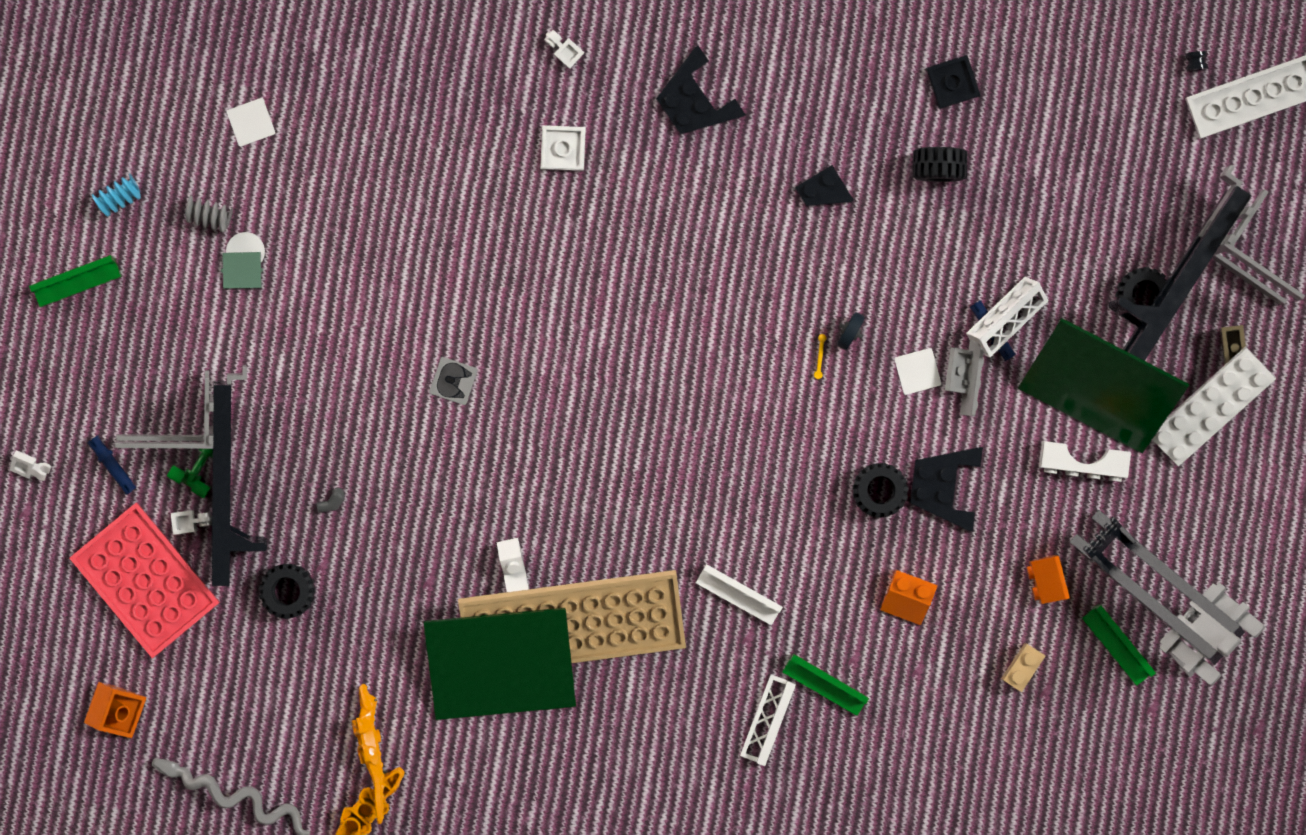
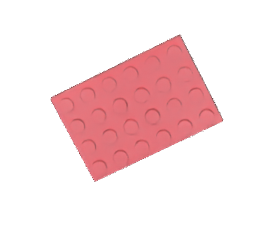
M137 502L69 558L151 658L157 656L220 603Z

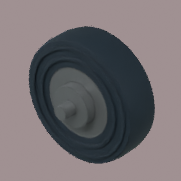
M855 312L849 322L846 321L845 324L840 323L839 327L842 328L840 332L842 335L837 342V346L847 350L852 341H856L857 337L862 339L863 335L860 334L862 330L860 327L865 318L863 315Z

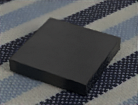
M968 55L926 68L939 110L981 96Z

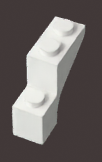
M518 538L497 542L507 592L530 589Z

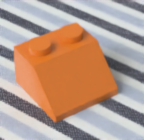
M1052 555L1029 561L1030 566L1026 568L1029 579L1034 581L1035 587L1032 588V593L1035 601L1038 600L1039 604H1045L1070 598L1059 556Z
M895 570L880 610L921 625L938 585Z
M98 682L84 723L99 731L132 738L147 697L114 685Z

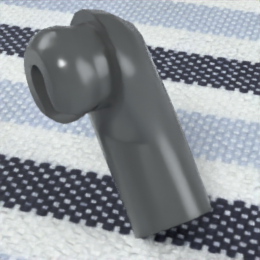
M335 488L332 490V495L328 501L317 502L318 513L338 510L345 500L343 489Z

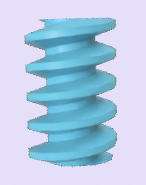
M130 173L129 181L124 177L121 178L122 185H119L116 181L114 182L115 189L107 185L106 194L98 190L99 198L92 194L96 205L107 217L111 215L110 209L118 212L117 205L125 208V200L132 204L133 196L137 200L141 199L140 189Z

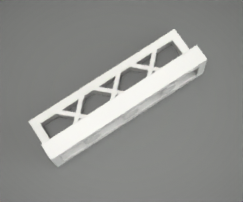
M1024 277L966 333L969 340L979 343L985 355L991 357L1048 302L1040 283ZM1038 294L1040 299L1034 305H1031L1033 297ZM1024 308L1023 316L1017 319L1018 311ZM1010 322L1008 330L1002 333L1003 326ZM992 336H995L994 343L989 348L986 342Z
M707 564L696 581L698 585L770 625L773 624L778 613L783 608Z
M770 674L740 756L755 761L760 765H766L794 691L795 683ZM773 680L785 684L783 692L776 696H773L770 689ZM768 693H770L772 698L766 700ZM780 697V700L777 705L775 699ZM773 700L776 706L775 713L766 717L763 706L765 703ZM762 713V715H763L764 718L758 720L759 717H760V714ZM772 718L771 724L769 725L767 719ZM765 721L769 728L767 734L758 737L755 727L758 723ZM754 733L756 739L751 740L752 735ZM765 738L762 745L760 739ZM758 741L761 748L758 757L746 753L749 744Z

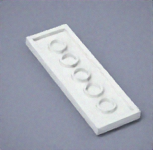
M1306 55L1186 97L1185 100L1199 139L1306 102Z
M1245 346L1167 417L1152 440L1180 466L1276 380V377Z

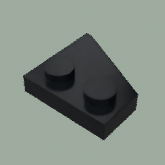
M833 165L795 187L806 206L851 203L854 201Z

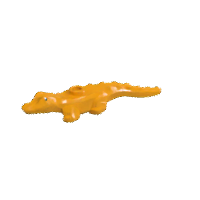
M361 684L359 686L360 714L359 718L352 720L354 735L358 739L361 764H366L372 778L375 790L377 823L381 824L384 819L383 792L385 784L383 783V763L381 762V752L378 742H381L379 730H375L374 726L377 699L369 694L365 684Z
M397 767L384 774L383 804L385 808L383 815L388 813L390 807L386 801L387 797L398 789L405 772L401 767ZM370 787L363 788L360 792L359 800L353 807H345L343 809L340 826L335 835H366L372 831L371 823L376 819L374 789Z

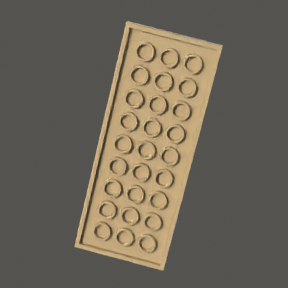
M676 570L458 599L460 617L566 608L572 663L686 648Z

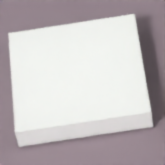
M542 125L540 169L584 171L586 127Z

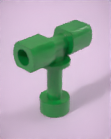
M199 448V451L202 453L192 469L187 468L184 471L178 466L173 465L167 477L178 484L184 483L192 488L191 491L204 499L212 487L201 481L202 476L199 473L208 458H213V449Z

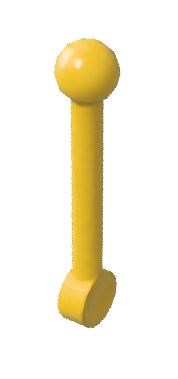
M825 334L818 336L820 345L817 371L814 373L816 379H820L823 376L821 365L824 342L827 339Z

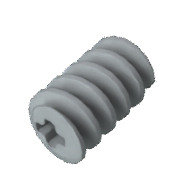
M192 195L188 199L185 210L187 223H191L194 219L195 225L199 226L203 221V227L207 228L211 224L212 230H216L219 226L220 232L223 233L228 228L233 213V207L229 212H226V205H223L219 210L217 202L210 207L209 200L204 205H201V198H198L194 203Z

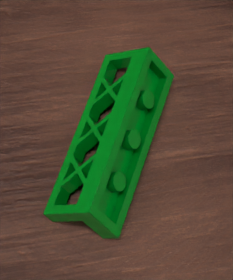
M109 255L30 285L29 288L31 292L35 293L39 307L42 308L119 279L122 275L115 257Z
M1097 604L1081 617L1136 686L1147 677H1152L1156 674L1102 605Z
M794 653L782 671L784 674L858 716L864 704H867L869 700L864 694Z

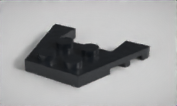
M699 45L694 48L656 98L680 135L746 116L736 99H733L719 110H715L692 77V73L709 63L708 58Z
M983 447L915 460L910 503L967 531L973 532L975 512L954 510V492L958 465L981 467Z

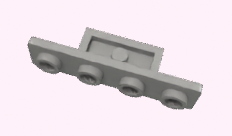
M970 340L969 350L950 347L945 391L963 393L960 415L975 416L978 391L981 386V369L984 364V352L980 344Z

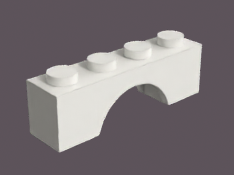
M1043 441L1039 468H1044L1046 473L1057 474V470L1066 471L1065 475L1079 476V473H1087V478L1100 479V475L1109 476L1110 481L1122 482V478H1128L1131 452L1108 449L1098 461L1092 464H1083L1076 461L1070 455L1066 444Z

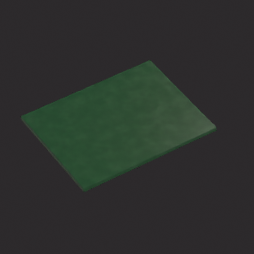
M1061 318L1017 389L1143 454L1189 387V384Z
M566 608L423 622L436 720L576 707Z

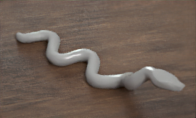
M158 758L152 761V766L162 774L170 778L181 777L183 785L188 790L206 787L213 801L221 808L234 807L241 800L249 797L252 799L253 814L258 823L266 826L271 825L288 814L292 818L293 828L297 835H309L311 833L302 828L300 812L292 804L285 803L271 813L265 814L262 809L261 793L252 786L242 787L230 797H225L217 781L211 775L202 774L193 778L188 768L180 767L176 762Z

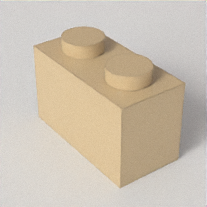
M1024 643L1001 679L1022 692L1045 658V655L1029 644Z

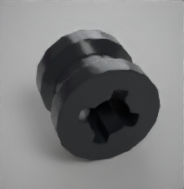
M1207 51L1185 54L1188 60L1187 71L1209 69L1206 63Z

